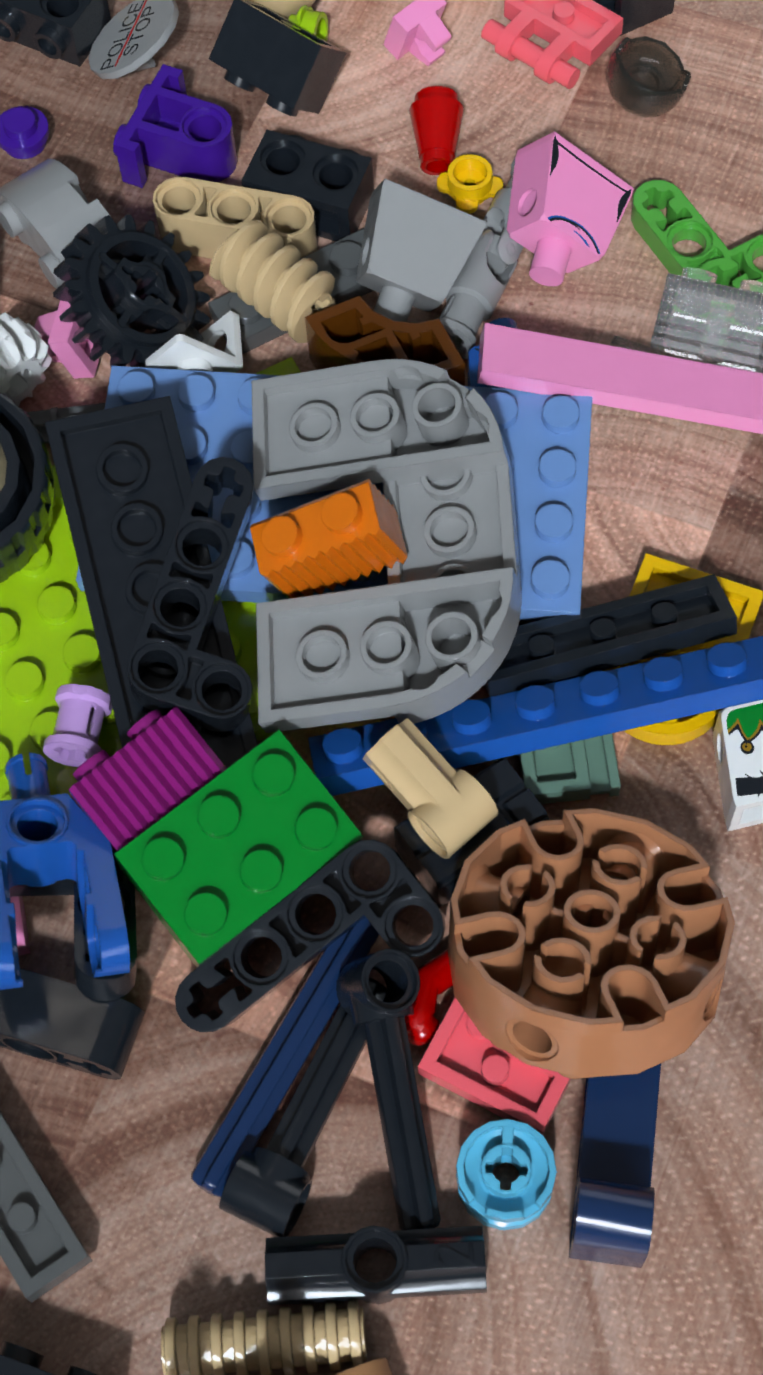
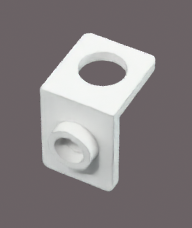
M233 311L227 312L201 333L204 338L202 342L184 334L175 335L145 360L146 368L238 372L243 368L239 314ZM226 333L227 343L223 352L214 348V345Z

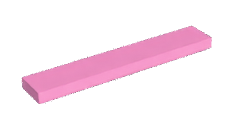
M490 323L484 324L479 346L477 383L542 395L592 397V404L763 434V373Z

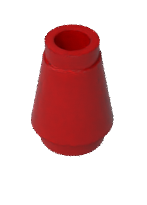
M430 86L416 93L414 102L409 108V114L421 170L429 175H440L443 172H448L450 163L455 159L464 106L453 89L444 86Z

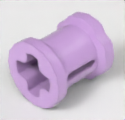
M66 684L61 685L56 691L55 700L59 711L53 735L45 738L43 753L55 762L78 768L90 757L102 751L98 741L103 719L112 713L110 695L101 689L89 685Z

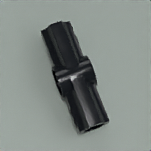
M373 1225L361 1228L356 1233L266 1238L265 1281L267 1302L269 1305L363 1300L366 1303L379 1305L391 1302L395 1298L487 1293L483 1227L466 1226L391 1231L386 1227ZM372 1249L386 1250L395 1258L396 1268L385 1281L378 1283L367 1282L356 1272V1265L361 1255Z

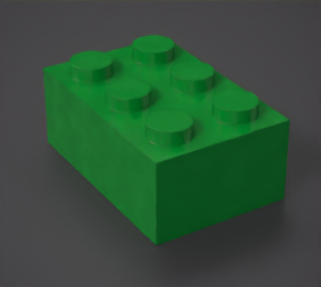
M278 730L114 855L118 867L195 967L198 968L344 850L362 841L364 836L282 732Z

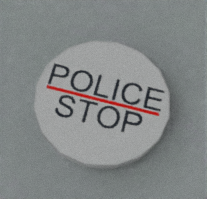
M135 0L118 12L103 27L92 44L88 57L90 69L102 79H117L135 70L141 71L155 67L156 63L152 57L165 46L177 24L179 10L176 1Z

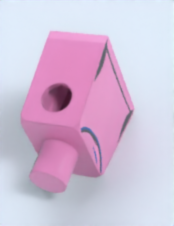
M555 131L517 150L507 222V232L510 238L534 254L529 276L535 282L545 286H558L562 284L565 273L573 272L597 262L605 255L634 190L632 186Z

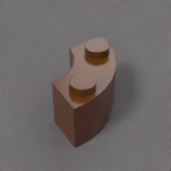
M360 296L305 317L309 358L316 370L374 360L406 359L421 361L447 370L450 379L465 386V363L439 318L420 323L393 321L374 312Z

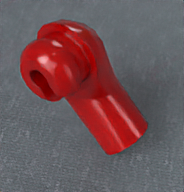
M448 949L418 968L420 990L416 1000L413 1002L415 1014L405 1017L408 1039L411 1045L423 1046L432 1041L440 1026L439 1021L433 1015L436 1010L437 996L453 986Z

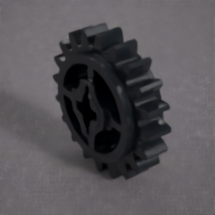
M127 214L117 224L108 215L102 218L95 226L90 223L87 224L62 249L61 254L65 260L54 269L53 273L65 282L53 292V297L70 303L71 306L59 316L60 321L77 322L80 328L75 332L72 341L80 343L89 339L93 343L90 353L91 360L95 361L105 353H108L111 356L110 366H126L130 363V367H146L145 360L177 334H184L200 342L204 340L199 330L210 322V318L198 309L210 300V295L197 291L194 288V284L201 280L204 274L201 271H188L185 263L189 261L192 253L186 250L176 254L172 249L175 238L173 233L170 232L159 240L155 237V225L151 220L137 230L131 215ZM112 259H119V260H121V261H119L118 263H116V262L113 261ZM149 329L153 334H147L143 332Z

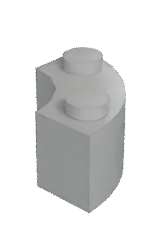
M49 158L0 187V223L12 238L18 235L22 243L30 246L40 256L38 262L42 272L50 284L57 289L65 282L53 273L54 269L65 260L61 254L62 249L87 224L90 223L95 226L102 218L108 216L109 213L98 199L90 203L87 201L78 185V177L74 172L61 162ZM112 259V260L115 261L116 263H118L119 261H121V260H119V259Z

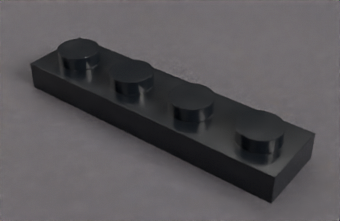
M715 574L584 608L580 610V615H558L518 626L509 652L496 672L484 685L488 696L492 697L519 691L533 685H545L575 678L591 672L605 670L736 635L737 616Z

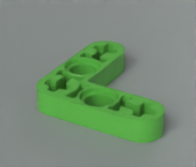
M652 180L643 183L636 189L633 195L631 222L635 230L701 312L711 317L725 318L763 300V271L758 269L753 263V260L757 257L763 256V234L729 250L682 191L673 183L665 180ZM653 205L654 208L647 210V206ZM667 208L666 217L660 210ZM682 240H692L700 244L704 251L693 257L684 256L675 251L673 245ZM715 283L719 288L711 290L710 285ZM731 285V290L729 293H726L722 289Z

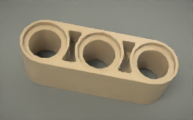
M189 177L167 179L159 184L153 193V204L160 237L162 239L170 232L173 233L175 238L172 249L177 253L189 250L193 256L212 259L222 242L251 220L263 222L267 227V234L273 232L279 234L284 240V246H295L301 252V258L318 250L314 210L311 204L303 198Z

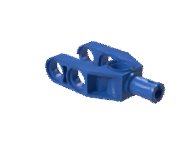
M29 753L32 774L27 775L25 774L23 755L17 754L10 758L5 766L11 800L0 801V990L23 987L17 949L14 903L10 902L9 889L16 885L44 887L54 884L59 880L71 879L76 881L93 977L130 973L128 933L111 843L67 793L51 795L47 774L48 764L42 755Z

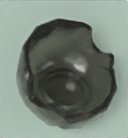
M647 36L633 39L625 37L612 53L606 71V80L611 97L625 111L641 118L658 117L673 109L681 101L691 79V73L688 70H684L680 57L666 42Z

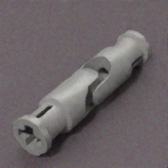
M515 158L511 164V178L506 188L496 193L483 219L487 221L485 229L445 298L447 304L439 317L462 359H467L468 351L476 346L475 335L482 321L491 318L517 266V259L523 249V246L511 239L507 232Z

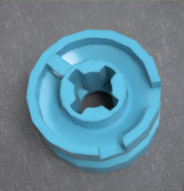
M511 1119L489 1121L472 1131L461 1146L456 1164L459 1198L467 1212L484 1226L499 1230L523 1228L538 1219L550 1203L557 1173L554 1152L545 1137L529 1124ZM499 1164H512L519 1172L518 1178L511 1182L510 1190L500 1189V1181L492 1173Z

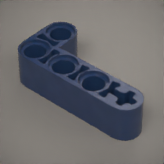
M661 1064L639 1074L586 1078L569 1258L642 1268L648 1256L654 1215L655 1190L651 1187Z

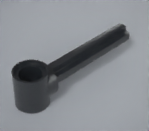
M384 949L353 960L341 970L336 985L337 997L343 1009L352 1016L353 1025L364 1024L399 1228L401 1230L431 1229L439 1226L441 1218L405 1017L415 1014L413 1002L416 1000L420 990V975L415 963L408 955L399 950ZM372 969L378 971L386 982L387 993L384 1001L377 999L370 989L369 975Z
M369 977V986L373 995L380 1001H384L387 988L377 980ZM341 1005L267 1148L255 1147L252 1152L246 1150L242 1154L227 1180L220 1199L219 1208L275 1237H288L303 1211L312 1186V1181L309 1180L310 1175L303 1167L367 1043L364 1024L353 1025L352 1016Z

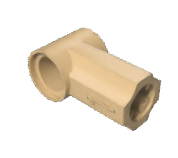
M409 718L388 731L363 757L366 764L407 808L410 824L419 837L432 851L444 859H449L498 816L497 806L486 789L468 772L462 769L455 771Z

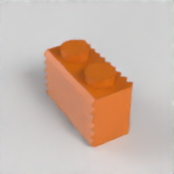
M370 479L254 523L250 527L260 574L289 599L311 596L314 592L322 594L325 588L333 591L337 583L345 587L349 579L357 582L360 575L368 578L372 570L380 573L384 566L392 569L396 561L404 564L408 557L396 509L389 499L386 500L385 495L381 494L379 489L377 490L375 484H372Z

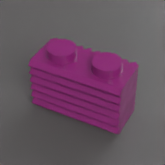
M178 707L171 709L165 716L158 709L148 713L127 732L128 737L132 741L128 742L111 757L105 750L96 753L81 764L73 773L78 782L69 788L72 799L111 843L112 850L115 853L227 769Z

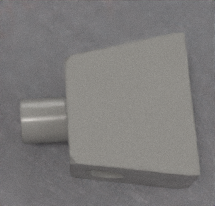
M385 178L372 192L356 275L357 283L380 293L374 312L393 321L407 322L412 306L431 312L441 305L483 233L487 221Z

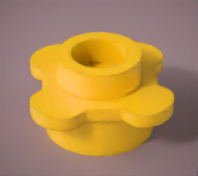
M467 154L454 159L448 167V172H443L438 176L437 189L441 193L448 194L456 202V209L469 214L477 211L478 205L486 199L494 198L496 193L503 189V181L501 178L493 176L492 167L485 158Z

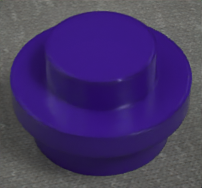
M18 106L8 109L0 115V147L7 154L17 159H29L43 151L50 129L46 116L40 110L29 106Z

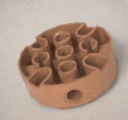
M597 808L563 810V818L561 820L540 821L530 826L526 819L520 820L496 830L464 861L450 901L448 958L454 996L482 1036L490 1040L497 1048L507 1051L527 1065L555 1071L570 1079L639 1074L685 1053L715 1018L735 925L728 897L723 898L721 889L709 877L710 865L691 844L646 819Z

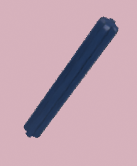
M366 917L322 952L193 1169L191 1180L205 1192L221 1198L227 1180L239 1158L246 1150L253 1151L340 1003L337 997L336 985L341 970L351 961L367 956L379 937V933Z

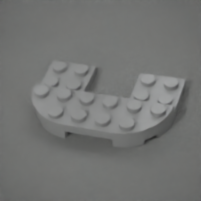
M406 359L374 360L252 380L254 491L260 501L347 488L367 479H370L372 484L383 482L386 500L389 499L396 509L408 555L404 564L396 561L392 569L387 567L388 585L256 603L259 725L265 733H272L278 730L287 731L394 716L399 724L407 718L415 724L439 716L463 703L492 677L503 662L515 638L522 607L512 468L502 434L490 407L474 388L470 391L463 385L450 379L447 370L421 361Z

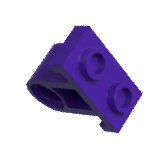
M165 64L161 66L152 83L146 84L141 90L136 110L128 123L122 124L119 127L113 143V152L118 159L122 181L143 188L147 181L144 165L181 177L220 182L228 178L235 171L238 162L230 114L217 104L188 96L183 70Z

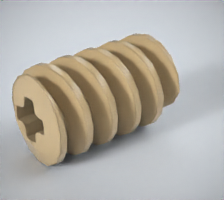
M251 220L244 224L237 232L222 242L210 262L209 275L213 279L220 280L225 288L230 292L237 293L238 297L247 305L254 306L255 310L264 318H271V322L281 331H288L289 336L297 343L308 342L305 323L306 316L336 305L335 299L331 296L335 284L334 276L328 271L317 273L318 265L311 258L301 259V252L293 245L284 246L283 238L276 232L267 234V227L260 220Z

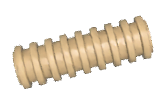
M357 1300L348 1301V1309H337L335 1302L325 1304V1311L314 1312L313 1305L309 1304L303 1305L302 1313L294 1314L291 1313L290 1307L287 1306L280 1307L279 1315L269 1316L267 1309H258L256 1317L247 1318L244 1311H235L233 1319L224 1320L221 1313H213L209 1322H201L199 1315L189 1316L187 1324H179L176 1317L167 1318L165 1326H162L161 1329L163 1374L227 1375L229 1373H237V1375H250V1371H260L261 1375H272L273 1369L283 1368L285 1375H294L296 1367L306 1366L309 1374L317 1373L318 1365L329 1364L332 1372L340 1371L341 1363L352 1362V1366L355 1367L367 1361L363 1307H359Z

